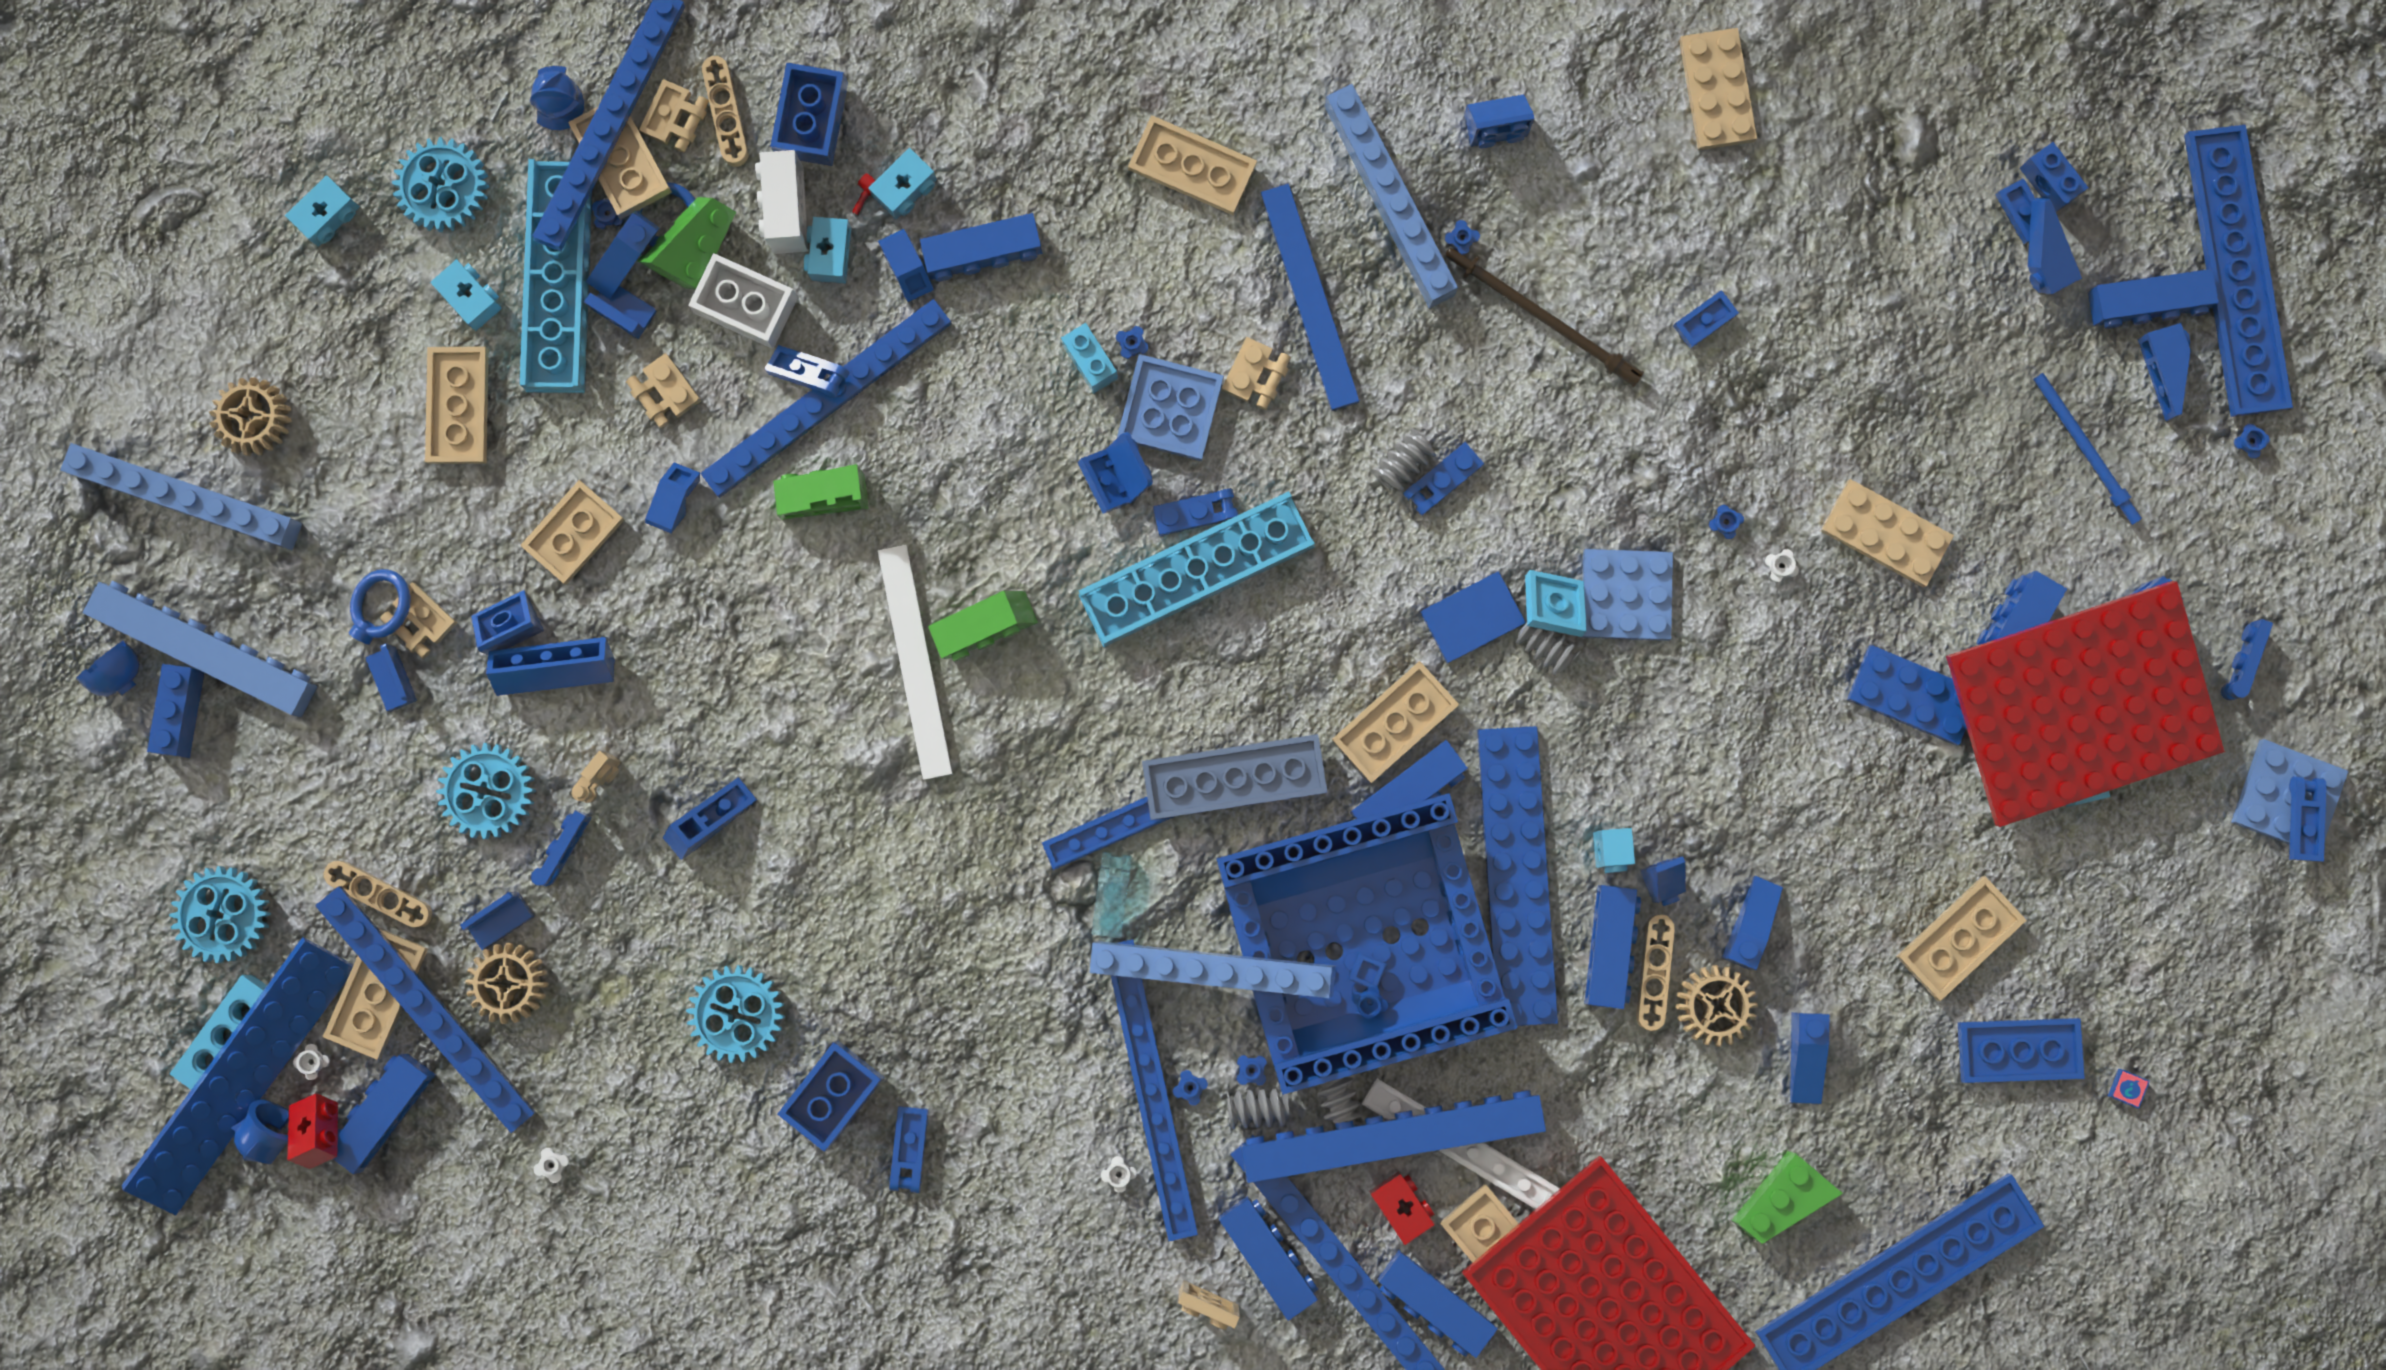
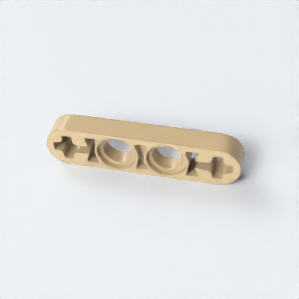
M710 56L703 62L702 73L720 152L728 165L739 167L747 161L749 151L731 72L722 57ZM714 65H718L721 69L719 70V76L722 83H717L716 78L711 72ZM720 91H727L730 94L729 101L722 105L715 102V95ZM726 118H732L736 121V127L730 132H725L721 129V123ZM730 139H734L738 150H742L738 152L737 158L727 154L732 152Z
M333 861L325 867L323 874L328 885L335 889L338 886H342L351 897L407 926L414 928L424 927L432 919V909L426 902L348 862ZM343 867L342 873L348 877H354L351 882L344 879L335 881L334 869H341ZM363 879L371 881L373 887L371 893L367 896H362L358 891V884ZM390 892L395 893L399 900L398 905L394 909H388L384 905V898ZM405 906L411 909H419L421 907L420 913L424 915L423 919L413 921L414 915L402 910Z
M1666 915L1650 917L1645 927L1636 1018L1639 1026L1649 1031L1660 1029L1666 1019L1675 932L1672 919ZM1659 919L1663 920V925L1668 928L1667 932H1662L1660 940L1667 941V946L1660 944L1650 945L1651 939L1657 940L1658 932L1653 930V924H1658ZM1654 949L1661 950L1665 955V961L1660 966H1653L1649 961V955ZM1651 979H1657L1662 984V990L1657 996H1651L1646 991V984ZM1644 999L1651 1001L1661 1000L1660 1006L1654 1005L1653 1013L1658 1015V1021H1653L1652 1026H1648V1020L1643 1019L1644 1013L1650 1012V1004H1644Z

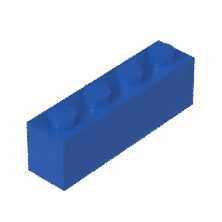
M1033 213L919 239L930 280L935 279L938 282L949 280L953 277L952 275L962 272L965 275L976 274L981 271V268L988 266L1002 268L1009 265V261L1018 259L1022 262L1036 259L1037 255L1043 254Z
M2213 269L2095 286L2087 292L2093 326L2104 325L2105 329L2122 326L2123 322L2133 321L2134 325L2144 324L2152 321L2151 318L2161 316L2163 321L2179 318L2182 313H2190L2191 316H2201L2209 313V309L2219 303Z
M606 637L488 651L486 675L496 696L614 682L615 658Z
M1445 740L1353 809L1350 814L1354 819H1359L1441 796L1438 790L1446 784L1451 788L1465 778L1462 772L1468 768L1448 741Z
M1605 885L1597 886L1584 1004L1624 1009L1625 1003L1629 1004L1631 986L1627 985L1628 973L1632 974L1634 969V956H1630L1631 944H1636L1638 927L1633 926L1634 916L1639 914L1641 907V897L1637 896V889Z
M400 1054L398 1057L395 1055L386 1063L383 1069L386 1071L379 1081L375 1080L365 1092V1095H367L366 1099L361 1105L357 1104L346 1117L349 1121L342 1130L338 1129L337 1157L333 1160L352 1174L364 1171L436 1076V1074L409 1054Z
M1247 1196L1218 1217L1219 1221L1289 1321L1318 1300L1315 1292L1319 1289L1309 1274L1303 1277L1297 1267L1301 1263L1292 1249L1288 1252L1285 1251L1280 1243L1284 1238L1274 1224L1269 1227L1263 1219V1216L1267 1213L1259 1201L1256 1199L1252 1202Z
M1398 1250L1377 1278L1379 1283L1382 1284L1380 1290L1392 1300L1398 1297L1406 1303L1404 1309L1416 1319L1423 1316L1430 1322L1427 1327L1440 1338L1446 1334L1455 1341L1451 1346L1465 1357L1470 1353L1477 1358L1498 1330L1495 1324L1400 1250Z

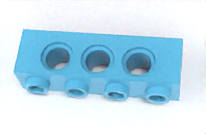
M241 975L170 1072V1075L191 1090L208 1067L205 1062L206 1056L210 1053L215 1058L226 1043L223 1038L224 1031L228 1028L232 1033L244 1018L241 1014L243 1005L247 1004L251 1008L267 985L254 975Z

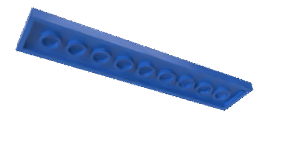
M2246 125L2188 131L2184 137L2206 270L2213 269L2219 303L2213 306V313L2230 416L2236 417L2289 410L2293 408Z
M1537 726L1477 730L1493 958L1504 996L1510 999L1517 1026L1558 1024Z
M302 937L121 1185L123 1191L177 1215L235 1135V1131L231 1127L244 1120L250 1104L260 1100L345 984L353 964Z
M2008 1173L1759 1328L1755 1333L1778 1370H1816L2045 1226L2013 1175Z

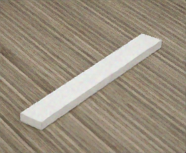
M907 545L878 550L923 780L953 775Z
M1378 1078L1375 1079L1361 1103L1377 1114L1383 1115L1387 1120L1395 1119L1394 1113L1412 1110L1413 1116L1425 1114L1424 1108H1426ZM1484 1142L1439 1150L1535 1209L1560 1189Z

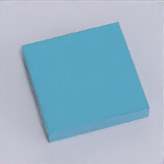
M1529 570L1525 575L1527 626L1582 637L1586 633L1584 581Z

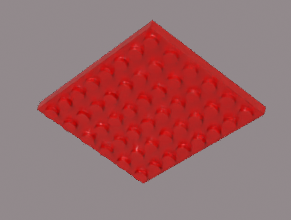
M2170 581L1946 656L1995 826L2002 827L2225 752L2177 581Z
M1598 1156L1461 1272L1540 1370H1728L1756 1346L1601 1156Z

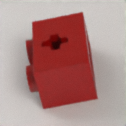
M315 1093L289 1105L287 1160L312 1169L336 1158L338 1102Z
M1398 1171L1369 1192L1403 1244L1406 1245L1435 1225L1431 1220V1217L1435 1214L1426 1200L1419 1202L1414 1192L1418 1188L1410 1176L1407 1174L1403 1177ZM1401 1199L1405 1202L1411 1201L1408 1205L1410 1211L1406 1214L1402 1210L1397 1212V1209L1400 1207L1398 1201Z

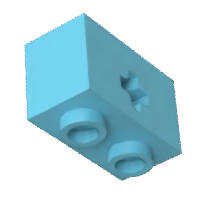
M908 148L868 189L871 196L897 219L901 215H907L914 208V202L921 195L926 196L932 191L937 178L934 171L911 148ZM903 182L906 185L909 184L910 187L908 189L905 187L900 188V184Z
M326 175L285 216L311 242L319 247L321 244L330 241L335 231L343 223L349 222L355 216L356 210L360 206ZM324 210L327 212L325 216L322 214Z
M813 217L812 226L808 225L807 243H810V253L805 254L804 271L808 272L807 274L812 281L846 284L852 231L848 219ZM827 245H830L832 250H828L827 255H824L821 250H826Z
M456 259L430 283L464 321L477 331L502 309L496 302L499 296L488 284L483 287L477 281L480 275L469 263L464 266ZM468 289L472 293L469 298L465 293Z
M1086 323L1061 337L1064 349L1093 394L1118 379L1116 369Z
M1632 828L1593 832L1596 868L1604 867L1605 873L1627 871V865L1635 864Z

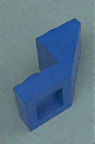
M904 229L878 241L907 302L934 290L926 270Z
M674 462L659 481L646 515L645 523L672 534L686 516V498L700 482V472Z

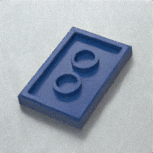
M1499 571L1420 611L1447 664L1526 623Z

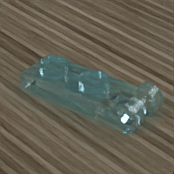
M1109 852L1102 853L1091 932L1093 935L1121 938L1132 864L1131 855L1116 857L1112 856V853ZM1110 868L1121 869L1120 878L1110 877Z

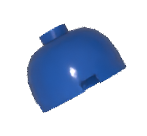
M122 640L97 659L88 670L85 669L76 679L92 694L109 697L119 692L123 696L136 685L133 679L139 672L138 656L127 642Z

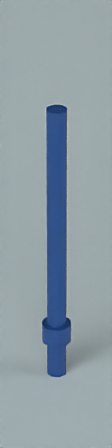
M2042 373L2035 377L2033 380L2112 495L2109 498L2113 504L2121 508L2131 525L2140 521L2142 517L2129 500L2132 497L2126 488L2122 489L2045 374Z

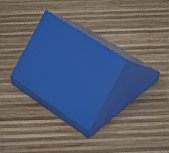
M525 590L471 616L477 648L486 655H488V651L508 649L544 631Z

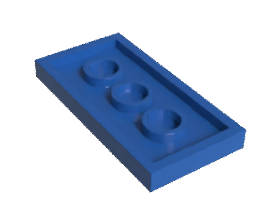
M1873 645L1868 646L1847 700L1953 745H1960L1967 727L1953 679Z
M2081 1018L1957 1022L1962 1083L2085 1079Z

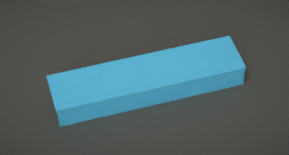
M528 159L520 386L527 393H585L588 306L584 301L589 295V284L585 281L589 277L592 192L561 252L534 241L532 237L570 162Z
M1288 491L1079 590V597L1103 647L1315 548V543L1304 525L1290 492Z

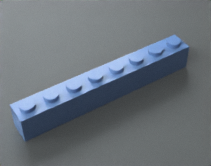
M1353 84L1326 96L1325 109L1428 308L1430 309L1454 297L1458 286Z
M70 443L60 471L291 551L294 548L303 524L290 517Z
M112 580L110 585L98 582L82 612L83 614L290 715L302 718L318 687L309 682L311 676L296 669L290 673L283 669L284 663L269 656L265 661L257 657L259 651L245 644H242L239 648L231 644L233 638L218 631L212 635L205 631L206 625L191 618L187 623L179 619L181 613L167 606H164L161 610L153 606L155 600L140 593L134 597L127 593L128 587Z
M1098 941L1092 943L1090 973L1331 998L1334 995L1336 966Z

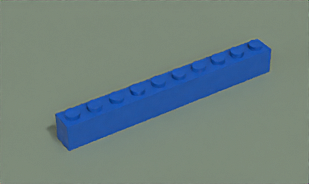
M1530 1090L1514 1092L1512 1099L1502 1100L1501 1095L1483 1098L1484 1103L1472 1105V1101L1467 1100L1455 1102L1454 1109L1443 1110L1442 1105L1424 1108L1425 1114L1413 1116L1412 1110L1394 1113L1395 1119L1383 1121V1115L1365 1118L1366 1124L1354 1126L1352 1120L1335 1123L1336 1129L1324 1131L1323 1126L1306 1128V1134L1294 1136V1131L1276 1133L1275 1140L1265 1141L1264 1136L1247 1138V1144L1240 1145L1246 1182L1252 1183L1546 1132L1540 1095H1531Z

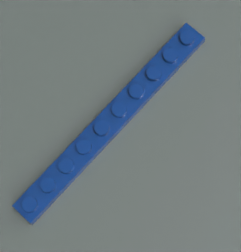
M652 1L532 235L534 241L560 252L562 251L685 9L683 1Z
M932 299L843 366L849 371V375L845 381L840 383L838 387L840 391L836 398H830L822 392L812 389L700 474L719 498L950 326L952 324L950 319L937 302Z
M338 886L315 905L510 1133L514 1132L536 1113L342 886Z
M1134 939L1118 942L1122 944L1135 945ZM1111 975L1168 1242L1196 1236L1198 1231L1142 978Z
M1239 1146L1230 1155L1245 1172L1241 1147ZM1288 1176L1253 1182L1405 1370H1445Z

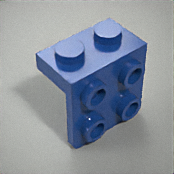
M1129 432L1122 433L1105 450L1083 457L1077 462L1103 514L1131 504L1153 484L1151 471L1145 465L1139 453L1138 444L1132 439Z

